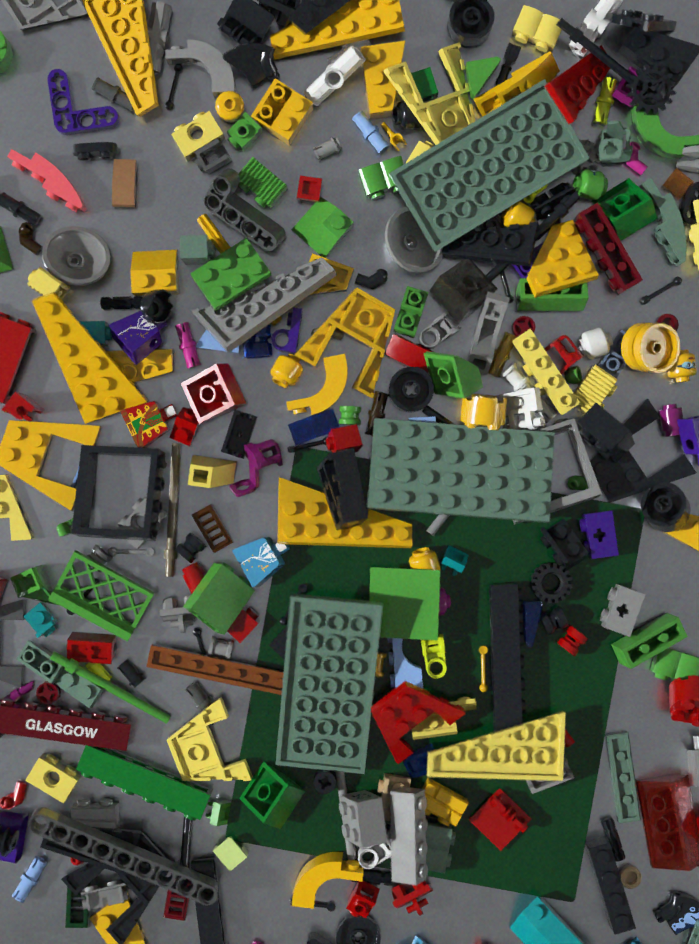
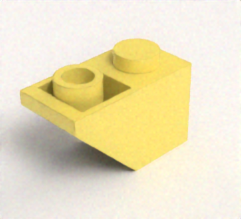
M192 455L188 485L214 488L233 484L237 461Z

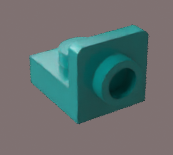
M43 602L37 604L23 616L36 631L35 636L37 638L43 635L48 637L56 630L54 625L59 622Z

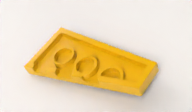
M155 349L137 365L133 363L123 350L106 351L118 364L120 370L133 383L174 371L172 349Z
M128 892V900H124V903L111 906L107 904L89 918L106 944H118L106 929L131 906ZM138 922L124 944H146L142 929L140 930Z

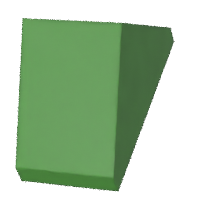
M498 56L466 62L465 73L470 90L469 96L472 101L479 95L499 66L501 58Z

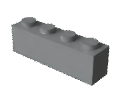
M401 786L390 791L392 882L417 885L426 880L428 874V866L426 865L428 850L426 843L427 821L425 820L427 799L425 797V789Z

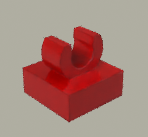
M300 175L297 199L319 202L322 179Z

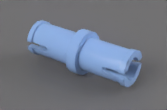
M363 110L352 118L363 132L364 139L369 140L379 154L384 153L390 147V144L387 143L379 132V127L373 125Z
M35 856L27 872L22 874V880L12 894L15 900L24 903L33 886L37 885L39 882L38 877L47 865V861H44L43 858Z

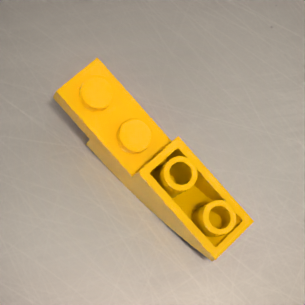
M549 51L512 72L511 78L474 98L473 100L481 116H485L544 79L549 83L560 72L552 52Z

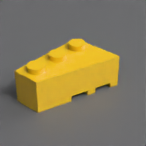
M405 41L361 47V53L366 59L362 64L370 120L392 117L397 90L385 75L384 70L402 63Z

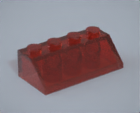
M667 774L637 780L636 785L652 868L691 871L698 867L699 831L688 775Z

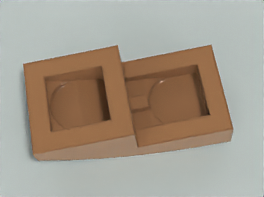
M114 159L112 207H135L137 189L135 184L136 160Z

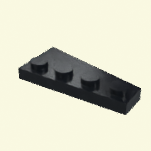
M303 0L288 20L305 35L350 0Z
M538 221L530 222L529 225L521 226L519 224H512L505 228L488 227L487 230L480 231L472 229L444 246L442 255L443 257L530 266L539 223Z
M63 826L56 827L60 833L67 832V829ZM93 827L137 846L141 831ZM85 835L77 836L81 842L88 841ZM43 838L40 848L127 875L125 871ZM106 844L98 845L103 851L109 850ZM127 853L119 854V856L122 859L126 860L130 858L129 854Z

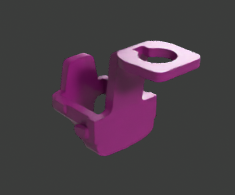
M271 439L258 444L248 443L244 445L245 455L249 460L250 479H244L229 486L236 497L252 493L259 487L260 469L275 463L278 466L283 465L280 447L275 440ZM271 450L273 456L266 458L263 453ZM240 486H249L247 489L244 490L237 489Z

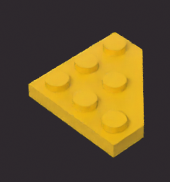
M573 220L552 225L528 273L527 282L535 298L597 280L599 276Z

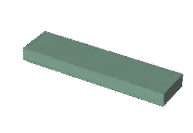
M629 732L605 734L618 823L641 821Z

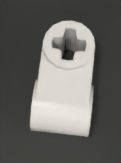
M386 829L388 846L384 843L358 849V861L363 868H374L391 857L390 829ZM365 852H372L374 854V857L369 861L362 859V855Z

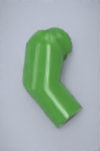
M572 476L567 482L568 487L572 490L589 489L584 476Z

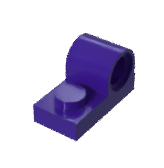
M293 307V313H288L287 326H290V330L278 329L272 334L271 342L276 350L289 354L297 352L303 314L302 308ZM286 335L288 343L285 346L277 345L276 339L278 336Z

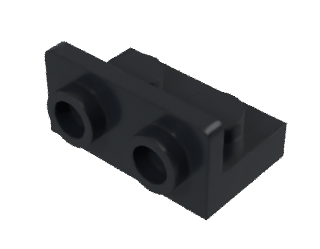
M562 519L547 530L545 527L540 529L542 533L540 540L547 549L551 547L554 551L552 555L559 566L564 565L566 570H569L590 556L565 519Z

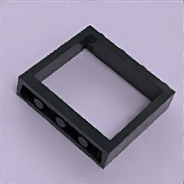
M81 445L71 534L91 538L156 541L158 530H160V523L158 522L159 513H161L163 507L162 500L160 499L161 491L165 487V480L163 478V470L167 466L165 452L158 448ZM97 454L151 457L143 531L89 528Z

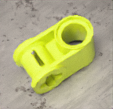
M439 634L438 640H421L426 671L430 677L436 679L443 677L447 670L443 634ZM433 662H440L442 664V670L439 673H432L430 671V665Z

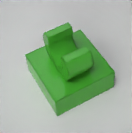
M232 801L208 802V805L213 807L212 813H206V817L210 819L211 825L221 826L228 824Z

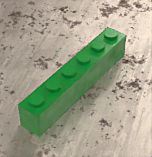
M86 745L76 768L86 778L92 779L95 777L100 779L101 783L106 786L113 787L115 785L120 787L122 792L128 795L137 794L142 796V799L148 803L154 804L157 802L162 804L164 809L170 812L179 811L184 813L183 816L190 820H201L213 791L191 781H182L181 777L108 748Z

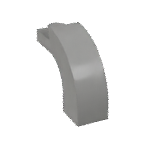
M187 40L188 49H184L182 46H173L171 50H165L168 65L197 64L204 67L211 75L214 98H218L221 93L226 91L236 92L235 79L229 63L223 59V54L210 44L198 40Z
M492 292L487 293L468 357V362L478 366L479 372L488 375L493 360L498 334L510 297Z

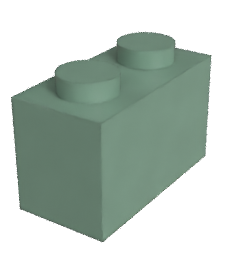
M207 235L180 236V259L185 265L206 264L216 257L215 245H213V241H210Z

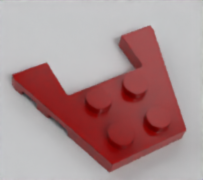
M404 681L371 706V713L396 763L399 764L414 753L413 748L402 736L434 712L451 725L466 714L464 708L460 705L450 704L447 699L437 698L431 695L429 691Z

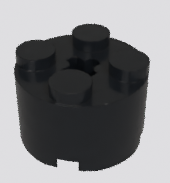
M457 0L452 4L448 18V30L454 41L460 42L464 46H476L482 44L487 39L495 16L494 9L487 0ZM468 18H473V23L469 22Z
M406 367L397 371L393 375L388 388V394L393 405L399 410L409 413L425 408L430 403L434 393V385L430 375L419 367ZM415 385L416 394L411 393L408 395L405 386Z
M669 482L657 483V485L648 488L641 499V510L644 517L652 527L659 531H679L689 519L691 512L690 503L682 490L675 484ZM669 504V508L662 510V507H667Z

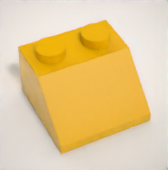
M177 249L132 253L131 290L134 296H144L148 291L165 289L171 295L180 294Z

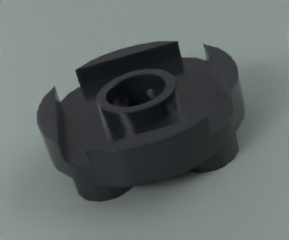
M353 915L346 916L338 926L336 933L337 944H380L381 942L378 924L369 916L367 918L362 916L354 917ZM357 932L365 936L359 943L355 942V938L352 937Z

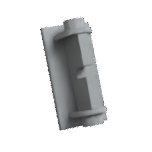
M120 880L107 883L105 888L98 889V885L86 887L85 892L81 893V897L86 896V900H82L83 910L88 909L90 911L104 907L103 898H107L108 906L124 903V900H128L127 891L122 892V888L126 887V883L121 884Z

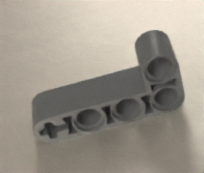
M225 169L212 181L203 200L205 207L264 250H274L285 239L284 228L236 195L235 191L240 183V176L234 169Z

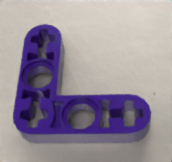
M54 69L49 73L48 87L55 128L61 134L72 135L111 129L118 125L120 121L119 114L111 106L74 111L70 81L67 74L61 69ZM58 75L64 79L60 81L63 91H59L58 85L53 82V80L57 79ZM61 96L66 97L68 100L67 105L63 108L56 106V100ZM108 112H110L112 116H115L111 118V122L109 123L106 119H100L99 121L101 124L98 125V120L95 114H98L100 118L107 117ZM57 113H65L66 120L71 123L67 125V129L60 126L63 123V116L61 114L57 115ZM85 115H90L93 118L90 126H83L81 124V119Z

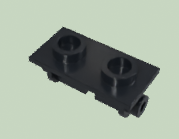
M562 182L550 189L549 192L552 197L549 198L544 192L535 197L533 202L529 203V206L535 210L537 221L546 218L550 213L554 212V208L559 203H563L575 192V188L571 187L569 182Z

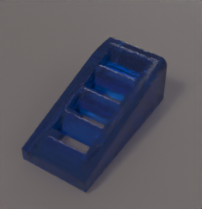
M542 600L522 601L524 644L527 647H533L543 606Z

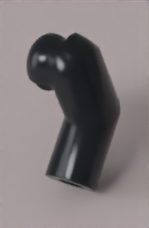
M378 269L370 277L358 273L355 284L373 290L386 283L388 273L384 269Z

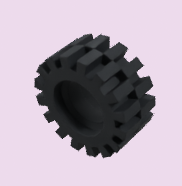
M547 562L541 564L538 568H535V572L531 575L530 585L532 586L533 593L540 600L551 604L565 600V597L571 593L570 588L573 586L571 584L572 577L569 574L570 572L564 566H559L557 563ZM549 574H555L560 580L559 587L555 591H547L543 586V579Z

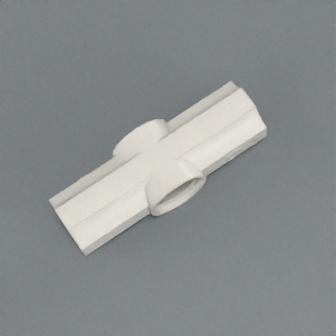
M600 0L581 24L582 27L580 29L584 32L583 35L593 43L597 38H600L611 22L610 19L613 13H616L623 0ZM572 40L568 45L572 52L582 57L588 51L578 42L575 44Z
M353 45L349 47L334 63L329 64L326 70L304 91L307 99L316 106L321 104L335 89L340 88L343 82L366 59L357 47ZM332 72L338 73L340 78L333 80L329 77V74Z

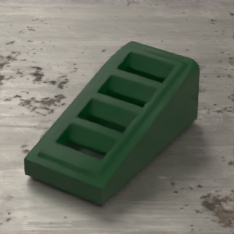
M67 887L65 928H90V911L88 909L72 911L73 907H83L82 902H73V898H84L86 900V896L81 897V893L75 896ZM72 916H84L83 921H72Z

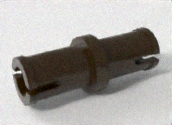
M375 391L372 408L368 411L370 416L365 434L373 436L374 418H385L384 410L389 394Z

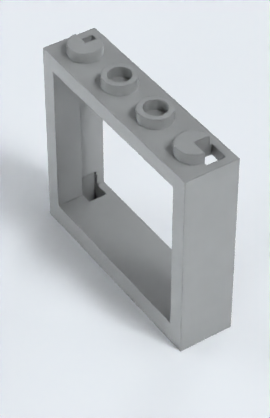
M561 418L555 421V425L547 427L545 424L539 426L538 429H534V431L554 432V435L568 431L589 488L551 501L550 513L598 498L602 493L575 418L570 420L568 418ZM513 520L514 525L525 522Z

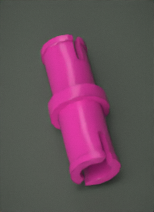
M189 322L175 325L181 344L179 349L183 351L187 369L201 365L195 348L197 344L196 341H193Z

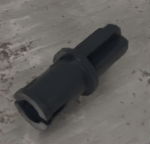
M5 192L1 193L0 206L12 212L14 217L18 216L32 225H36L39 222L41 215L27 207L25 202H19Z

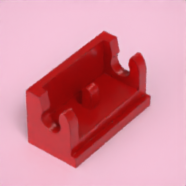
M15 392L1 410L5 413H10L16 419L33 421L27 415L28 412L35 411L41 414L44 408L26 394Z
M72 632L67 640V658L85 663L112 664L115 656L114 644L116 642V635Z

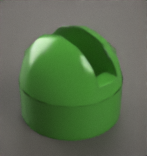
M572 366L565 371L566 382L570 384L582 382V373L579 366Z

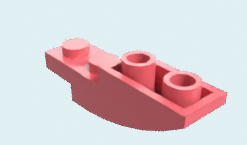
M11 149L7 157L13 162L11 164L13 167L22 172L25 169L32 172L31 177L43 183L42 187L47 191L46 195L51 199L58 201L60 198L67 202L65 204L67 208L76 213L78 209L85 213L87 208L78 191L52 163L36 152L30 160Z

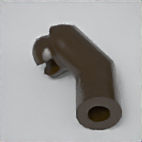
M28 222L22 223L19 227L20 244L37 256L42 251L43 246L34 241L33 226Z

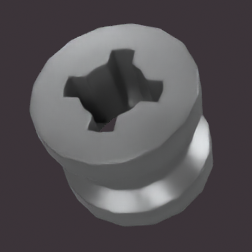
M96 544L92 548L93 551L86 555L103 565L112 560V557Z

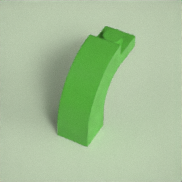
M637 105L631 110L634 131L640 142L652 153L667 159H681L684 156L682 155L683 148L699 145V135L680 137L668 133L660 123L659 113L653 115L652 110H650L647 115H644V109L636 112Z

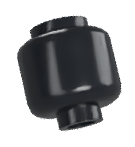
M400 101L394 107L393 122L401 130H413L422 127L405 101Z

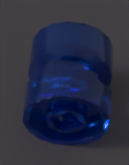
M268 324L246 340V344L243 345L244 358L272 357V344L268 342L271 338V325Z

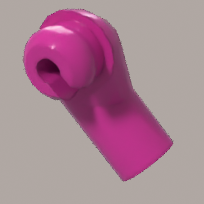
M633 141L630 143V146H633L631 159L625 163L639 175H642L648 166L639 160L638 150H640V145Z

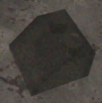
M464 259L440 275L429 291L460 323L485 302L488 292L495 293L498 288L472 260Z

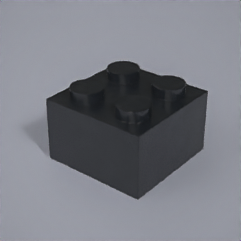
M597 402L578 421L581 428L579 432L584 436L583 440L591 447L596 445L600 450L599 453L608 461L612 459L617 463L635 444L630 430Z

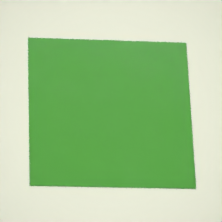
M370 567L369 601L383 603L379 638L438 640L440 570Z

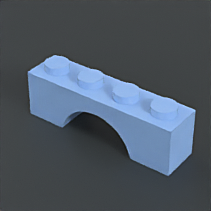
M387 638L388 643H392L393 652H388L389 665H394V674H390L391 688H396L404 681H407L423 689L421 666L413 664L405 657L402 651L403 639Z

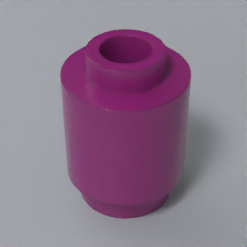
M677 404L664 405V410L659 411L662 432L665 431V437L680 435L677 419H683L682 407L677 408Z

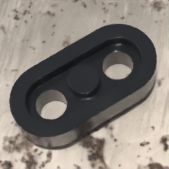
M113 142L78 143L73 145V155L77 156L78 160H91V157L100 156V159H113V155L118 154L117 144Z
M694 182L688 187L679 210L685 225L697 223L693 201L699 199V194L698 197L695 195L696 190L699 193V182ZM688 210L691 213L690 218L687 216Z

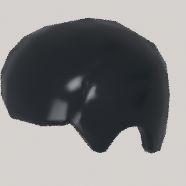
M165 289L148 291L143 296L140 307L146 321L152 324H161L169 318L173 308V304L169 301V297L172 296L171 293Z

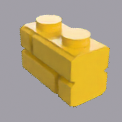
M428 777L422 789H425V797L427 799L425 814L429 816L432 813L438 816L437 820L446 826L450 824L457 826L468 806V799Z

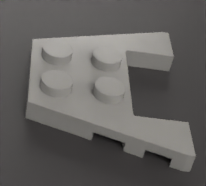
M1 0L20 30L88 14L81 0H68L58 7L53 0Z

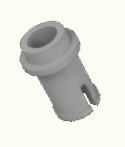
M330 137L331 140L313 147L319 161L335 152L339 153L342 146L337 137Z

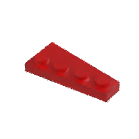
M602 45L599 46V48L606 52ZM589 53L545 85L546 90L568 124L576 120L579 111L585 107L588 98L593 95L597 85L602 82L610 70L607 65L592 53Z

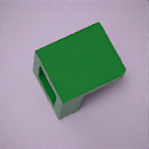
M430 67L411 73L422 99L432 96L433 99L438 97V89Z

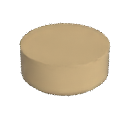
M625 865L619 870L622 884L625 888L633 889L640 884L642 879L641 873L635 866Z

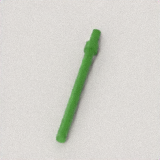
M55 651L52 653L50 659L65 667L64 670L67 672L78 674L166 724L169 721L170 715L78 665V661L72 658L68 659Z

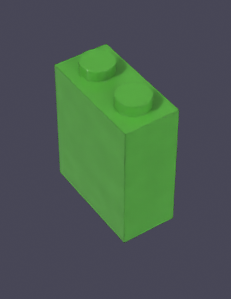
M213 563L183 607L213 631L225 635L255 590L249 586L250 582L242 576H236L233 573L234 569L228 564Z

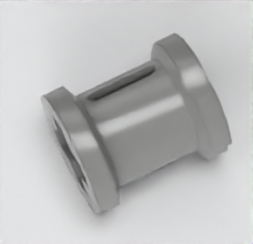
M212 636L208 655L212 656L215 654L230 660L234 641L219 640L216 636Z

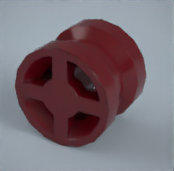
M520 316L514 321L511 329L513 335L517 338L529 329L534 333L536 326L532 318Z
M45 681L37 688L36 697L43 704H52L61 696L62 689L56 684H50L48 681Z

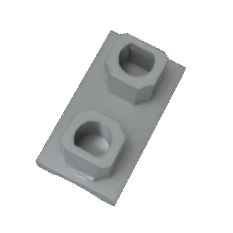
M190 596L184 597V602H185V603H186V601L189 599ZM176 598L163 599V609L159 610L163 622L171 621V628L179 627L180 633H185L186 626L194 625L191 618L197 617L184 607L177 608Z

